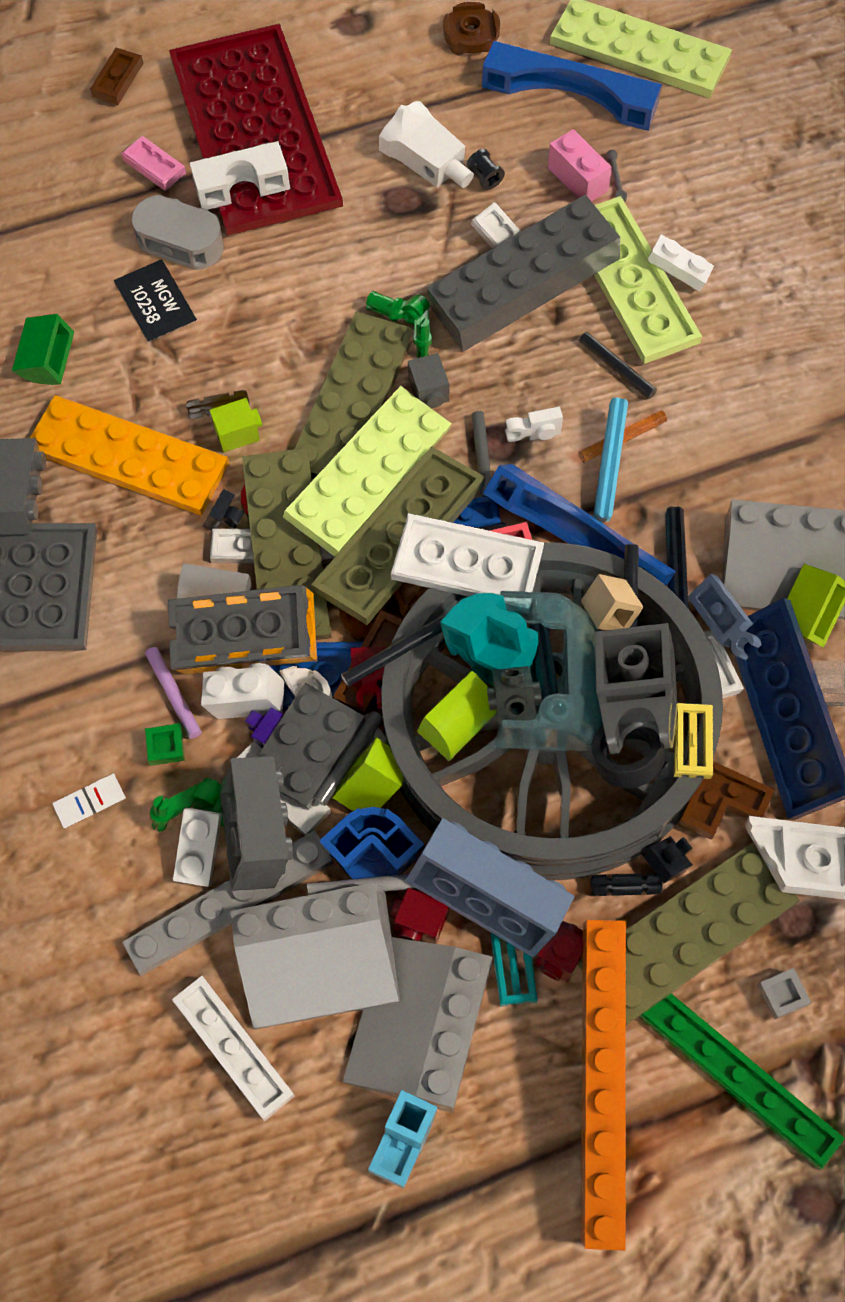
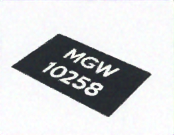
M162 259L114 280L148 342L197 321Z

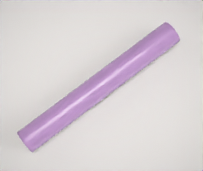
M149 648L145 655L189 739L198 737L202 731L158 648Z

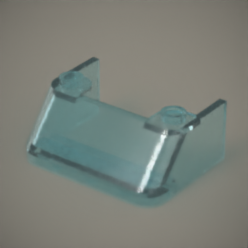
M500 591L499 595L504 596L507 611L518 613L526 620V623H541L551 629H564L565 694L547 696L540 704L538 721L502 720L495 739V748L592 750V740L596 731L603 725L596 692L595 632L601 631V629H597L587 611L562 594Z

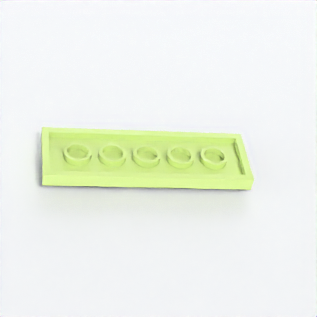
M570 0L550 37V45L707 98H711L732 53L730 48L585 0Z
M619 196L596 204V208L620 236V259L597 272L594 276L643 364L700 344L702 335L665 271L647 261L652 249L622 197Z
M400 386L284 511L283 518L333 556H336L431 446L435 447L449 431L452 423Z

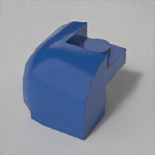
M377 807L356 809L344 817L319 840L329 855L352 879L401 875L418 858L425 847L424 843L397 815L388 809Z

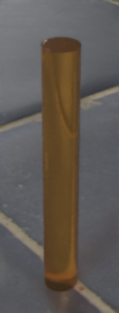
M660 410L624 429L623 443L667 422L665 412ZM604 439L578 452L579 458L583 463L602 454Z

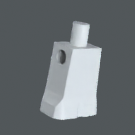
M420 101L413 102L407 106L401 105L379 135V151L401 161L437 188L448 178H451L462 188L468 186L473 179L474 173L464 166L465 145L441 125Z

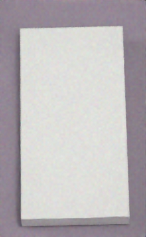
M408 513L392 568L391 579L464 596H472L477 593H495L504 596L506 605L528 610L544 543Z

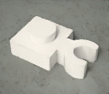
M560 407L529 412L528 418L515 417L507 419L505 433L508 442H515L526 436L529 437V440H547L560 435L563 421Z

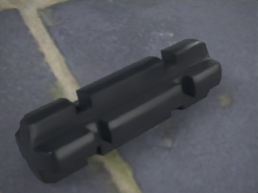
M641 873L612 874L609 878H607L606 874H600L591 877L590 889L593 896H607V893H611L612 896L641 895L642 892H646V895H657L661 893L663 883L656 873H646L645 877H642Z

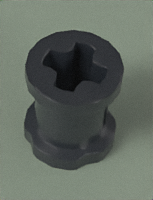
M479 149L469 157L466 163L467 168L478 176L480 185L485 190L495 188L505 176V171L501 166L494 164L487 149Z

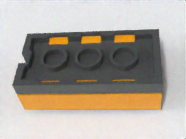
M303 585L168 600L169 627L176 630V640L170 641L171 669L178 672L194 674L216 671L219 667L249 668V665L254 663L272 666L317 661L314 594Z

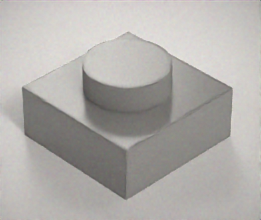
M794 968L764 980L757 985L774 1020L811 1004Z

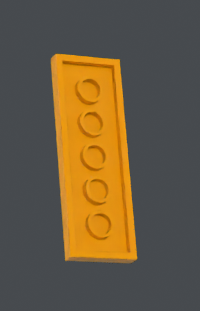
M57 395L53 397L30 437L36 438L39 450L44 451L47 460L200 516L206 510L230 464L228 457Z

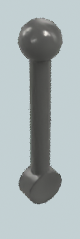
M609 150L606 153V158L610 161L617 190L615 198L621 196L623 201L626 202L627 193L622 190L616 163L618 154L615 150Z

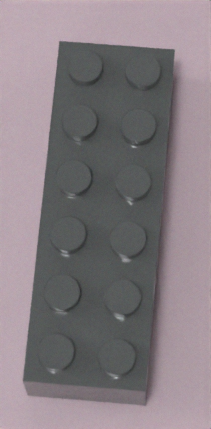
M585 194L428 286L430 307L464 352L620 259V236Z

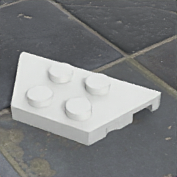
M754 816L748 817L745 822V828L781 892L845 900L844 827Z

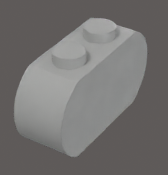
M156 195L141 201L133 211L132 224L138 245L144 252L195 270L212 266L223 254L224 243L219 220L215 214L210 213L204 208H196L184 204L177 199Z

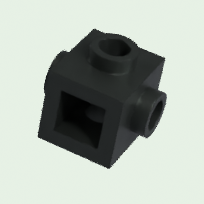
M529 666L492 670L494 687L487 688L489 710H497L499 724L509 723L516 725L522 724L527 720L536 719L535 705L542 704L539 682H532Z

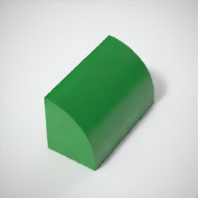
M58 313L27 317L12 371L18 376L34 383L47 385L61 384L74 330Z

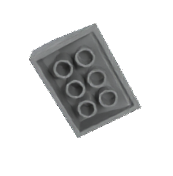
M731 500L725 517L722 583L742 609L759 611L782 598L787 599L803 564L836 574L845 580V510ZM845 604L838 619L845 620Z
M375 882L231 911L234 949L253 1029L257 1030L400 1003L386 895Z
M391 937L400 1003L363 1009L343 1083L398 1098L401 1090L437 1106L438 1110L453 1114L491 968L492 956L453 946Z

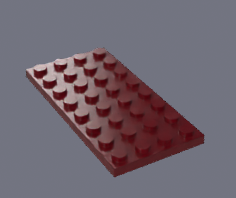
M280 23L169 50L171 62L202 159L278 141L288 169L289 190L261 196L258 187L249 181H241L231 187L229 192L232 204L218 207L227 236L343 207L340 189Z

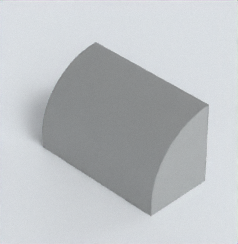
M183 563L179 577L177 599L250 591L253 588L249 574Z

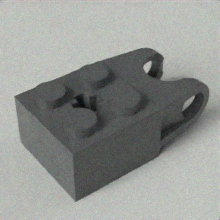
M668 623L595 632L596 692L610 754L620 753L626 735L632 730L641 727L653 729L658 733L662 749L672 748L678 707L674 646Z

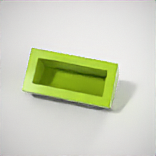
M803 564L787 599L791 601L804 640L824 648L845 604V580L836 574Z
M473 671L423 718L417 730L448 761L497 712V710H489L488 687Z
M376 738L354 762L332 798L352 811L358 808H381L403 783V775L390 747Z

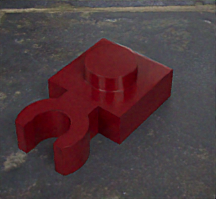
M386 646L351 648V668L386 649ZM385 666L352 685H362L357 692L359 709L364 708V698L367 695H374L377 698L378 708H382V690L377 685L382 684Z

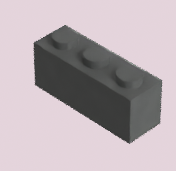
M36 438L0 439V534H30L32 521L38 518L36 497L42 494L40 473L46 469V456L44 451L39 450Z

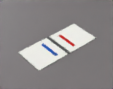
M113 773L52 804L65 829L126 798Z

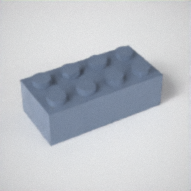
M444 818L440 821L405 880L407 883L533 958L556 934L575 897L567 892L565 887L559 882L545 879L533 872V869L525 862L511 859L501 853L500 849L493 843L479 840L469 834L461 824L449 822Z

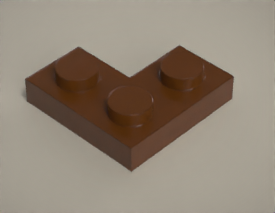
M713 761L712 778L702 780L698 789L692 795L679 825L712 840L726 809L746 819L749 816L763 818L775 789Z

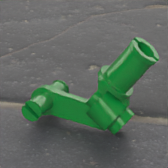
M371 291L366 300V309L389 317L391 322L404 318L407 323L414 325L413 343L416 346V358L428 356L429 345L432 343V334L430 333L429 322L430 303L427 298L422 295H416L407 301H403L400 297L393 299L377 293V291Z
M204 778L202 782L169 799L166 797L164 801V796H157L149 813L153 829L157 828L158 832L164 831L169 820L183 813L185 808L193 807V809L222 813L219 791L221 785L211 778ZM222 816L221 825H220V826H223V827H224V824H223V816Z

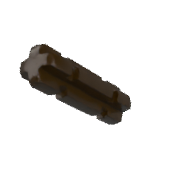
M246 390L233 391L234 395L230 396L228 392L203 397L204 401H199V398L188 400L186 402L188 415L191 419L203 417L202 414L204 413L210 416L211 409L247 398L250 405L248 393Z

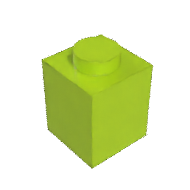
M247 398L210 410L213 427L223 453L260 441L258 428L263 427L257 408L251 410Z

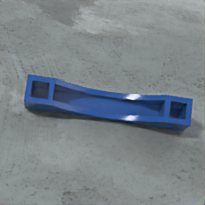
M497 41L492 43L483 64L482 72L483 88L506 94L531 89L570 91L602 105L613 114L620 124L649 131L658 107L662 86L660 83Z
M513 464L499 465L483 492L484 495L508 511L544 528L568 544L598 549L624 559L625 545L633 544ZM639 548L638 567L647 571L667 586L676 571Z

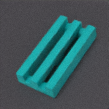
M490 932L500 1007L510 1004L521 1005L526 1002L537 1003L538 998L532 957L522 951L528 993L521 994L515 946L506 942L513 995L507 996L499 942L500 937Z

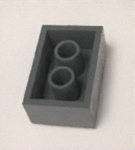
M274 756L230 758L219 790L232 891L275 888L281 875L285 874L288 860H291L293 856L292 840L290 837L286 838L284 828L288 822L286 803H281L279 793L283 789V775L281 770H276Z

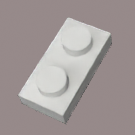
M660 235L647 259L650 263L699 292L706 284L714 267L703 257L693 254L681 247L676 241L670 240L663 235Z
M192 808L184 809L173 881L206 887L212 884L222 813Z

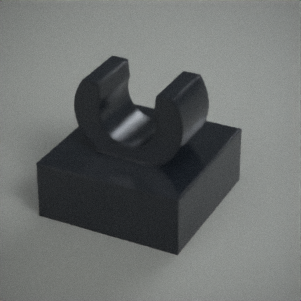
M223 488L203 527L212 531V529H217L220 522L229 529L237 527L244 512L236 507L229 506L235 494Z
M670 836L650 846L642 853V856L663 884L680 876L693 866L686 856L693 848L684 837L676 843Z

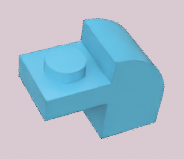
M401 1090L385 1125V1133L368 1168V1172L404 1189L434 1122L437 1106Z

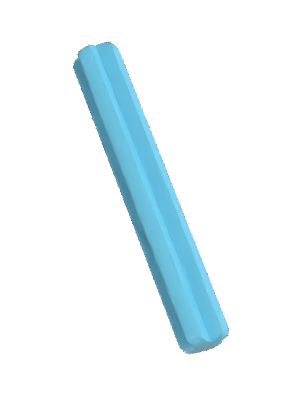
M617 397L612 398L609 403L593 514L595 519L603 522L610 521L613 514L628 401Z

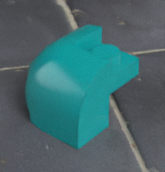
M477 593L464 598L440 622L450 654L456 655L458 653L472 667L471 671L481 678L483 682L493 687L492 670L529 666L530 668L538 646V632L527 628L526 620L518 613L507 611L503 595Z

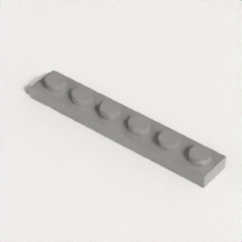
M315 830L292 843V859L288 860L285 874L281 875L275 888L232 891L231 882L228 880L124 940L122 943L141 976L147 974L232 924L231 911L266 904L333 865L332 858L321 845L320 838Z

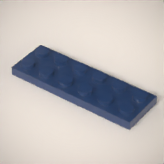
M782 598L748 616L753 625L746 631L757 636L761 641V646L757 648L747 642L744 645V652L748 658L746 660L737 656L735 658L787 817L791 820H797L845 800V757L791 601Z

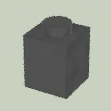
M436 353L409 360L408 380L414 396L430 408H436L443 403L449 402L450 384L439 354Z

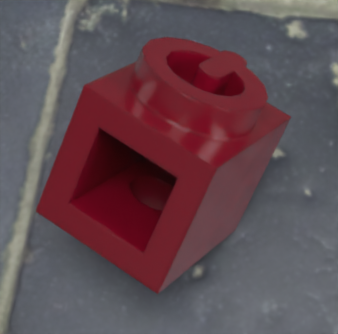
M407 888L404 898L397 897L390 917L395 919V931L400 932V938L437 944L449 914V907L417 888Z
M562 921L556 934L540 950L535 965L547 977L556 981L562 979L568 983L583 954V931L574 924Z

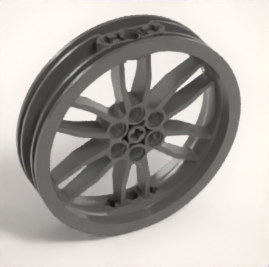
M549 542L544 543L533 588L530 625L540 623V592L572 595L570 629L561 654L552 652L555 673L560 677L557 679L562 719L560 723L552 724L546 736L553 738L556 744L548 747L542 745L539 742L540 738L523 726L515 727L509 723L499 724L496 712L479 732L499 729L500 735L477 753L431 774L420 752L433 746L421 735H415L413 729L412 698L415 683L429 664L458 684L471 671V669L441 653L446 647L443 632L385 665L382 680V712L386 744L390 747L403 775V783L399 789L413 812L432 833H434L442 818L449 822L459 823L466 828L469 834L481 841L493 843L500 849L501 853L513 860L525 862L533 869V872L545 879L570 880L597 875L620 867L642 855L650 846L660 842L681 820L692 795L701 784L703 776H697L696 778H689V775L674 777V754L664 749L665 762L654 783L624 789L643 801L632 817L601 832L581 837H570L568 829L571 787L566 752L576 750L596 768L592 755V740L596 731L603 725L601 714L596 712L600 710L596 692V662L584 670H577L570 664L580 625L581 597H584L598 574L624 579V559L590 547ZM638 567V599L643 606L638 615V625L647 626L668 623L674 646L676 682L681 681L686 704L713 705L714 757L720 737L723 714L721 679L714 653L702 628L686 605L661 581ZM429 588L405 616L392 644L446 614L462 599L469 596ZM532 664L529 669L532 682L535 683V674ZM485 683L488 688H493V686ZM584 690L589 694V697L581 699L572 692ZM535 705L536 713L541 716L539 705ZM687 713L686 736L683 741V765L689 766V713ZM697 713V766H703L702 713ZM575 722L583 723L587 726L588 730L577 732L571 728V724ZM626 739L623 742V746L632 748L644 756L650 751V746L645 741ZM522 746L528 750V755L519 786L517 821L514 832L503 830L475 817L457 804L442 789L441 786L475 773L514 747ZM607 754L608 760H609L610 762H612V763L617 764V763ZM537 763L554 765L560 796L558 838L526 836L524 831L527 794Z

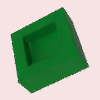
M180 723L145 728L147 758L150 766L185 761L183 734Z

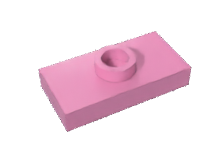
M143 136L121 153L124 162L164 191L186 174L184 165Z

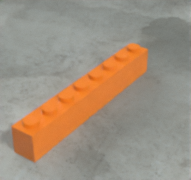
M586 920L583 922L581 1244L584 1249L626 1251V921Z

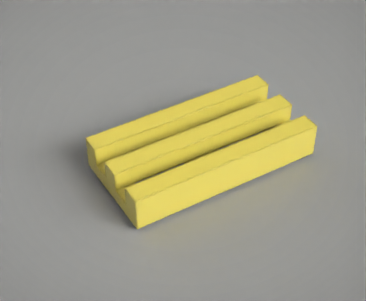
M677 703L674 736V777L689 775V778L703 776V779H711L713 776V705ZM683 712L689 713V766L683 765ZM697 713L703 714V766H697Z

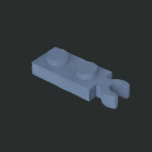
M710 574L688 596L690 602L719 642L724 646H731L732 653L735 656L744 660L748 658L744 652V645L747 642L757 648L761 646L760 639L746 631L753 623L717 576Z

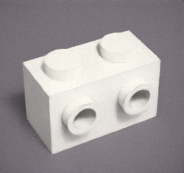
M254 663L249 665V668L219 667L216 671L203 672L201 706L217 719L248 717L252 710L261 715H266L270 708L283 713L284 680L270 666Z

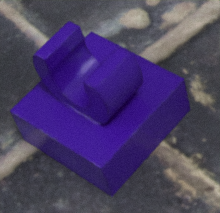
M270 708L264 717L252 710L244 721L250 725L248 728L254 732L251 737L261 748L264 747L282 719L283 714Z

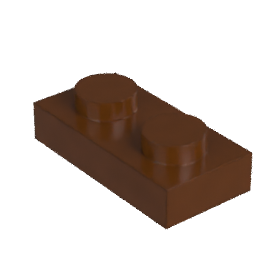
M116 47L90 88L92 97L119 105L144 64L142 55Z

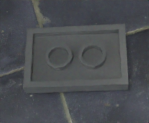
M305 682L257 757L274 756L276 770H281L283 775V789L280 793L310 809L315 802L314 796L366 719L360 713Z

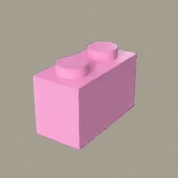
M574 129L550 143L548 169L577 198L586 194L592 202L608 192L612 167Z

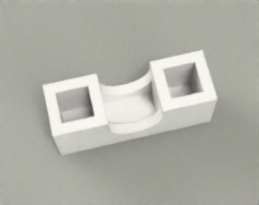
M278 141L190 162L201 208L206 210L232 204L229 191L234 184L241 181L254 183L258 187L261 196L290 189L288 169Z

